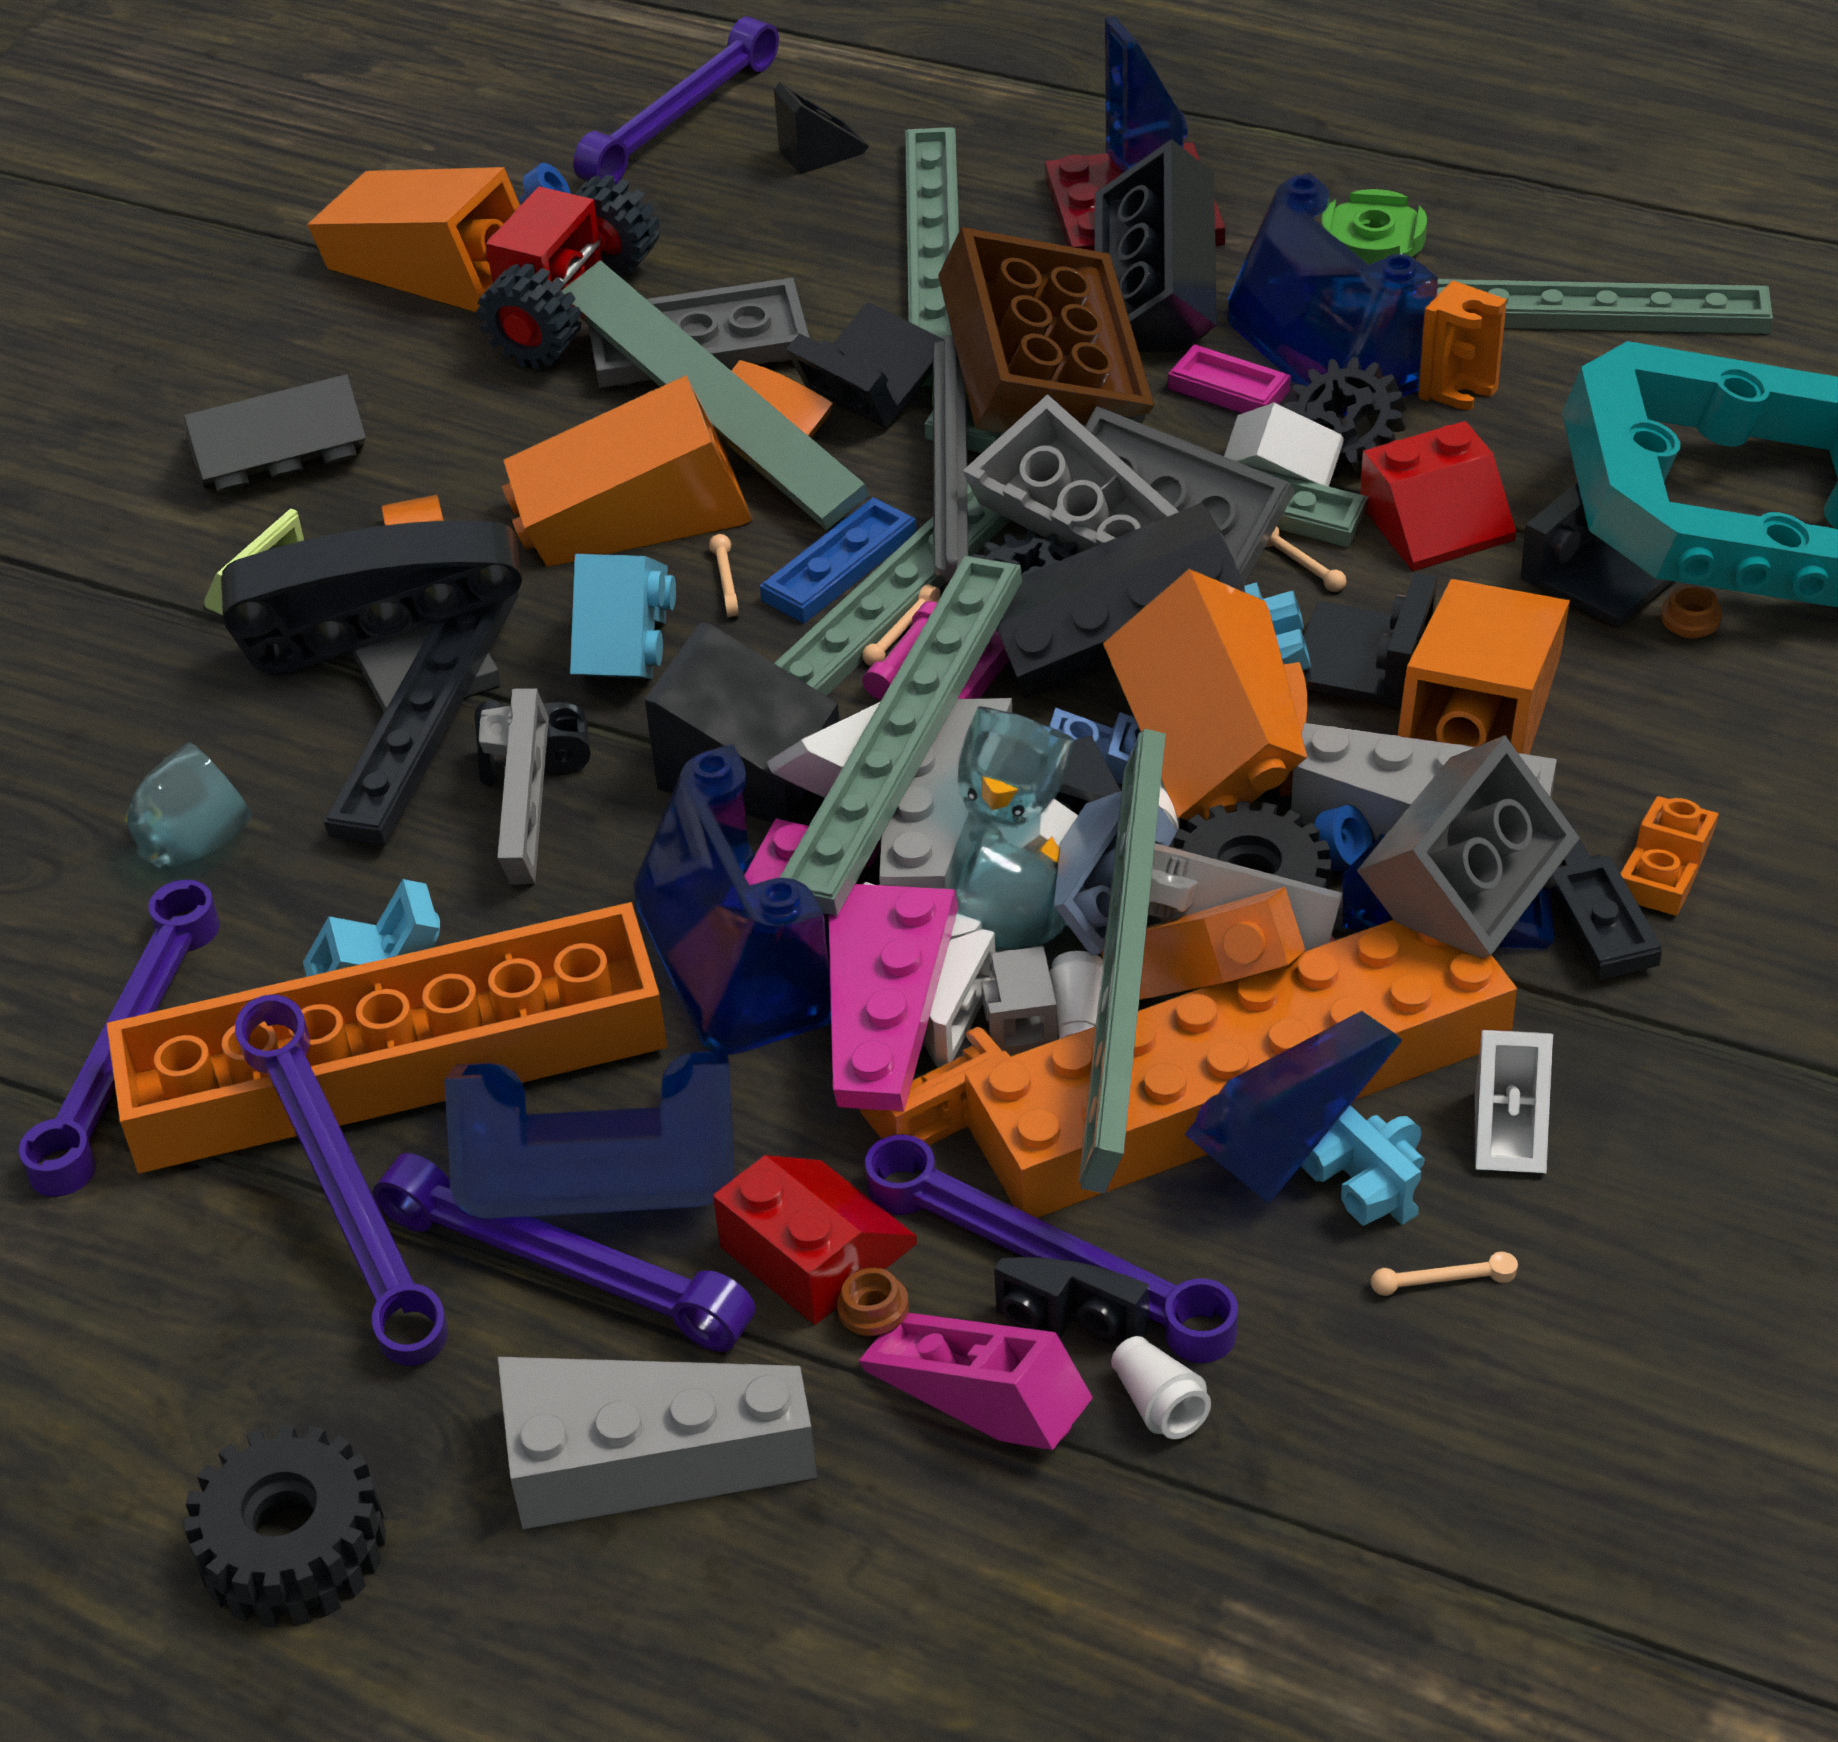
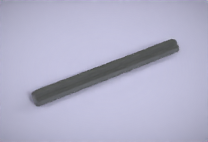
M952 335L945 336L944 341L936 342L933 346L934 573L943 576L944 581L949 583L964 556H968L967 479L963 473V470L967 467L966 387Z

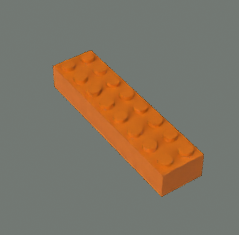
M632 902L106 1023L120 1123L138 1174L297 1136L269 1075L253 1069L245 1061L235 1034V1023L239 1012L247 1003L264 995L287 997L301 1009L310 1037V1045L306 1057L339 1126L668 1048L660 994ZM264 1021L252 1031L248 1043L259 1050H276L287 1045L293 1039L294 1033L286 1026H267Z
M1392 920L1305 951L1287 966L1226 983L1207 986L1139 1010L1124 1154L1106 1192L1322 1113V1104L1337 1094L1349 1103L1478 1055L1482 1030L1512 1031L1517 987L1492 955L1479 958ZM1096 1026L964 1073L967 1126L1013 1206L1036 1218L1103 1194L1082 1189L1081 1183H1078Z

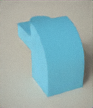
M402 879L377 925L329 916L303 961L306 977L433 948L439 936L440 919L434 911L427 884Z

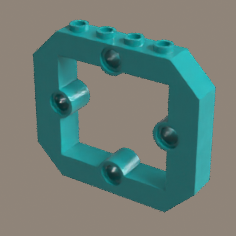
M1626 341L1580 368L1562 410V416L1590 532L1655 579L1838 607V480L1823 507L1825 518L1834 528L1805 524L1794 516L1781 512H1769L1762 516L1669 502L1664 482L1680 450V440L1670 428L1659 423L1664 422L1697 428L1698 432L1705 438L1723 446L1737 447L1743 445L1749 437L1827 449L1830 452L1838 477L1837 376Z

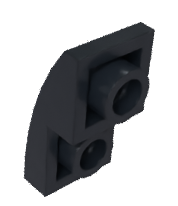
M1001 1258L994 1268L996 1312L1004 1315L1011 1323L1020 1328L1056 1332L1060 1338L1071 1321L1074 1320L1081 1323L1096 1336L1114 1338L1120 1342L1135 1336L1143 1337L1149 1329V1284L1127 1275L1097 1266L1051 1258Z

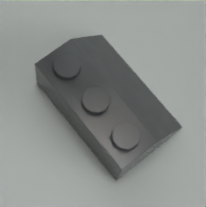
M347 374L184 415L185 434L203 487L215 485L217 492L246 486L249 484L248 476L265 471L270 472L271 478L298 473L303 470L302 462L323 457L325 464H334L352 459L357 456L355 448L363 447L366 439Z
M1504 735L1450 757L1357 871L1396 923L1479 958L1490 956L1580 837Z

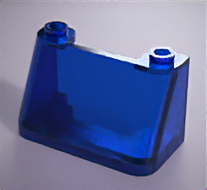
M1310 172L1291 177L1276 189L1228 297V322L1283 373L1291 375L1290 379L1295 384L1307 387L1311 383L1308 371L1312 368L1321 375L1328 373L1329 360L1335 359L1339 368L1345 369L1352 357H1358L1363 371L1373 362H1376L1380 366L1383 377L1392 374L1403 397L1418 391L1425 308L1437 296L1438 277L1424 265L1404 254H1393L1368 265L1314 220L1315 216L1325 212L1329 206V190L1325 184ZM1347 407L1343 408L1344 416L1348 415Z
M734 744L703 752L691 758L684 765L633 883L638 912L700 1042L705 1048L717 1054L725 1055L746 1052L831 1024V987L824 915L814 895L804 883L795 879L774 878L749 886L744 876L755 855L748 843L742 795L747 782L744 763Z
M727 1050L690 1052L679 1055L671 1061L662 1076L660 1107L527 1115L526 1094L523 1082L515 1071L503 1064H456L445 1078L450 1187L453 1199L459 1207L473 1217L492 1219L701 1207L713 1204V1194L733 1180L735 1169L730 1067Z

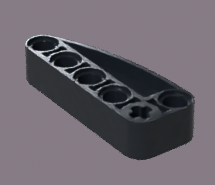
M449 520L368 527L279 546L237 559L224 568L221 576L223 622L249 662L258 671L273 675L289 673L514 595L520 589L522 583L516 534L508 525L501 522Z

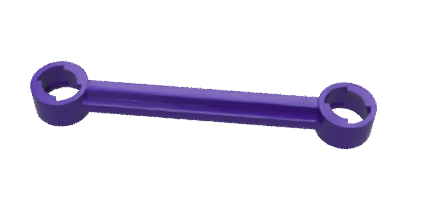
M748 16L739 19L729 34L727 47L650 106L610 136L598 131L587 133L578 143L574 153L573 168L576 176L588 182L592 177L598 175L601 180L605 175L614 176L616 185L626 171L628 156L743 68L757 72L765 71L774 61L778 51L779 34L776 27Z
M178 880L162 886L152 895L148 909L155 931L106 1023L156 1012L186 952L205 946L217 935L220 922L211 891L206 885L195 880ZM193 910L192 912L183 916H174L184 911ZM107 1024L103 1027L56 1118L35 1125L26 1132L20 1141L19 1157L29 1183L35 1191L42 1195L58 1197L74 1193L84 1187L95 1173L96 1160L89 1139L115 1091ZM70 1149L64 1156L54 1160H44L43 1164L39 1165L49 1154L59 1150Z
M264 995L255 998L242 1008L235 1023V1034L243 1057L253 1069L269 1075L376 1304L372 1312V1326L379 1348L388 1359L404 1366L424 1364L440 1353L447 1340L448 1324L443 1305L432 1290L423 1285L415 1284L306 1057L309 1050L310 1037L301 1009L291 999L280 995ZM264 1021L267 1026L283 1025L294 1033L293 1039L287 1045L276 1050H259L248 1043L252 1031ZM400 1308L403 1314L419 1312L426 1315L432 1323L435 1322L432 1332L425 1339L409 1345L398 1344L388 1339L384 1335V1327L389 1317Z
M892 1135L877 1141L869 1149L865 1158L868 1195L872 1201L887 1213L904 1215L924 1208L1022 1257L1051 1258L1079 1262L1121 1273L1149 1284V1319L1165 1326V1339L1169 1348L1177 1356L1195 1363L1213 1362L1226 1356L1234 1347L1237 1339L1238 1304L1233 1293L1223 1284L1203 1278L1187 1280L1179 1285L1170 1283L936 1170L931 1148L917 1137ZM916 1170L922 1172L919 1177L909 1182L893 1183L884 1180L895 1172L904 1171L912 1174ZM1215 1314L1225 1321L1218 1328L1209 1331H1196L1182 1325L1189 1318L1205 1316L1212 1319Z
M400 1154L373 1188V1197L380 1209L394 1222L407 1229L423 1232L427 1231L433 1223H437L670 1316L677 1327L689 1339L709 1350L717 1352L731 1350L755 1315V1304L748 1292L733 1279L721 1273L700 1271L695 1274L692 1280L454 1187L439 1167L416 1154Z

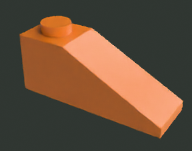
M1286 887L1146 926L1139 1000L1226 983L1289 965L1305 951V947Z

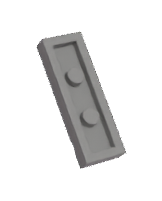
M537 688L512 689L511 706L482 710L480 719L479 743L483 752L506 756L498 860L510 885L535 884L549 721Z
M1155 843L1148 914L1171 920L1286 887L1305 951L1330 942L1342 893Z

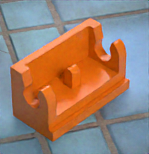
M1452 280L1425 308L1419 399L1427 402L1432 399L1457 409L1471 410L1474 407V398L1468 394L1459 393V390H1470L1475 394L1491 397L1498 390L1507 299Z
M975 1027L965 1033L972 1046L963 1050V1056L912 1081L905 1111L860 1109L861 1114L881 1139L892 1135H910L921 1139L930 1146L967 1127L964 1073L1008 1058L1010 1055L1005 1050L1002 1051L982 1028Z

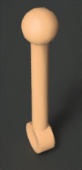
M1276 526L1265 547L1274 546L1323 580L1324 586L1328 591L1335 593L1345 587L1347 580L1342 571L1336 569L1328 570L1279 536V528Z
M717 534L710 539L709 549L717 557L727 618L738 617L737 598L727 554L731 549V541L724 534Z
M929 584L923 586L919 593L918 601L877 644L871 643L864 648L862 652L864 662L869 666H872L875 662H883L885 651L912 624V616L919 607L927 601L938 603L940 589Z
M1497 1252L1490 1257L1489 1262L1401 1273H1395V1271L1389 1268H1380L1371 1277V1287L1379 1295L1388 1296L1393 1294L1398 1287L1490 1276L1494 1281L1507 1283L1515 1278L1518 1262L1510 1253Z

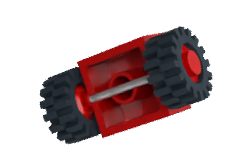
M599 175L592 177L575 194L538 186L525 202L518 206L516 211L499 230L491 235L486 242L485 256L490 265L493 284L480 297L477 304L481 306L476 310L477 318L484 320L479 325L482 333L491 332L492 337L488 342L493 348L500 344L504 348L501 354L504 358L509 360L515 355L517 356V365L526 367L531 362L533 369H540L544 364L547 367L553 364L576 338L582 322L577 321L581 316L580 307L570 306L576 300L575 296L571 291L564 294L561 290L599 261H602L619 277L623 273L627 276L634 271L656 246L655 243L659 240L660 232L655 231L660 226L659 218L649 217L655 209L651 202L644 205L641 203L640 199L644 194L638 188L632 194L628 191L630 182L621 179L615 185L614 176L605 175L602 180Z

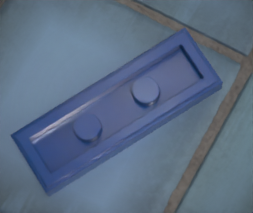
M872 497L759 585L761 601L805 624L893 554L916 533V519Z

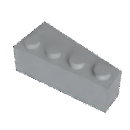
M1048 394L963 470L980 505L1034 531L1044 538H1047L1052 533L1057 534L1058 545L1060 546L1069 542H1075L1077 544V554L1179 512Z
M1012 698L956 700L881 836L879 875L881 886L955 889L958 902L969 873L970 858L974 848L979 847L980 834L984 832V821L989 810V806L982 798V777L1000 781L1003 763L1014 752ZM969 788H974L977 792V799L975 801H971L968 798Z
M1304 723L1302 738L1308 758L1293 769L1291 810L1301 815V823L1306 825L1312 823L1314 825L1317 816L1324 810L1344 805L1355 806L1368 821L1372 838L1382 841L1446 761L1452 756L1475 747ZM1518 753L1552 799L1557 759Z
M498 1357L510 1478L522 1529L818 1478L812 1428L800 1366Z

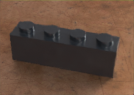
M1171 139L1095 193V251L1108 253L1111 256L1138 351L1178 352L1194 340L1204 337L1211 329L1217 326L1214 172Z
M1203 502L1022 576V583L996 629L1026 700L1111 666V661L1103 643L1188 569L1245 592L1244 582L1223 534Z

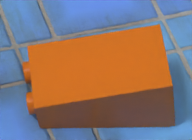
M504 167L365 171L314 217L307 226L327 269L476 312L481 306L477 304L480 297L493 284L490 265L485 256L486 242L512 216L520 204Z
M687 375L503 460L510 481L502 485L503 492L512 511L516 516H519L512 520L515 531L524 548L528 551L535 547L547 567L574 562L575 554L606 555L742 526L753 521L728 454Z
M1188 569L1103 643L1140 731L1142 732L1145 728L1166 733L1161 780L1178 818L1188 821L1199 814L1207 821L1209 820V808L1223 805L1226 813L1235 811V802L1249 801L1250 805L1267 790L1282 784L1287 778L1288 773L1308 758L1270 610L1264 600Z
M1451 579L1407 665L1398 736L1477 747L1505 735L1518 753L1530 755L1561 656L1570 600Z

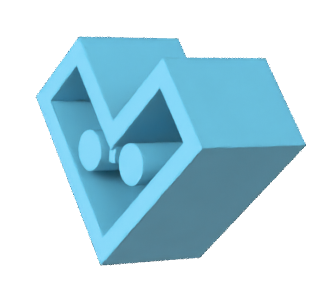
M575 554L570 674L583 677L652 679L653 666H660L663 654L662 632L654 630V623L665 624L666 610L673 611L676 600L675 577L667 575V565L647 556Z

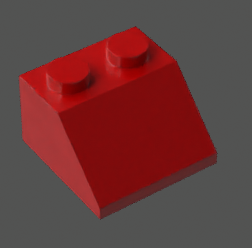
M1466 421L1446 425L1439 429L1395 440L1388 444L1363 451L1360 495L1368 497L1366 513L1412 572L1516 540V528L1493 452Z
M764 1155L713 1194L720 1248L814 1326L837 1309L838 1297L844 1282L849 1276L866 1268L886 1269L917 1244V1237L912 1231L821 1160Z

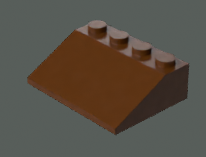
M961 227L938 274L976 429L994 433H1005L1047 394L1082 426H1086L1096 406L1125 418L1149 414L1152 411L1154 402L1110 254Z

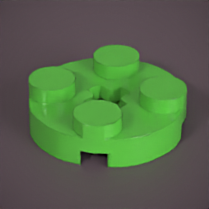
M1381 189L1358 190L1349 193V202L1336 207L1335 199L1326 206L1322 214L1321 239L1323 245L1329 250V261L1338 267L1359 265L1384 267L1390 271H1402L1411 266L1412 257L1419 253L1425 244L1427 216L1420 206L1418 213L1408 207V197L1400 193Z

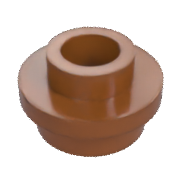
M1685 584L1675 588L1663 602L1661 620L1667 629L1681 637L1698 638L1710 635L1719 628L1722 620V608L1718 603L1716 594L1709 588Z
M866 1268L853 1273L844 1282L837 1300V1309L842 1324L848 1330L859 1335L874 1336L887 1333L904 1321L909 1311V1299L904 1285L892 1273L881 1268Z

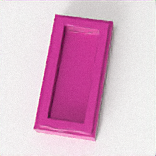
M1193 345L1168 373V389L1245 413L1271 403L1279 404L1290 391L1291 375Z

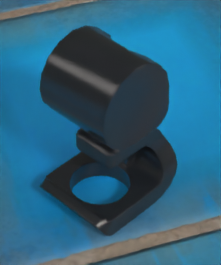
M494 700L480 704L475 710L474 715L479 775L481 782L488 785L493 784L495 780L494 755L483 752L479 743V728L482 710L506 707V705ZM543 703L549 717L545 770L554 774L564 775L579 771L588 763L591 754L585 713L578 706L570 703Z

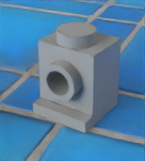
M1044 946L991 953L990 968L992 980L981 982L984 1014L986 1021H989V1035L1002 1051L1005 1050L1009 1055H1016L1058 1040L1057 1004Z

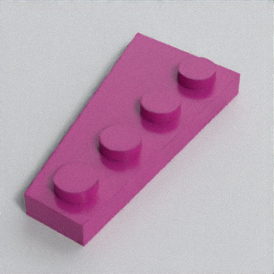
M855 884L838 916L829 914L833 1091L838 1107L905 1111L959 908L955 889Z

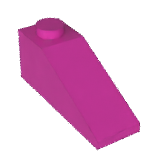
M908 1313L899 1326L887 1333L880 1334L859 1359L865 1372L998 1441L1053 1450L1059 1441L1069 1433L1073 1423L1093 1399L1056 1332Z

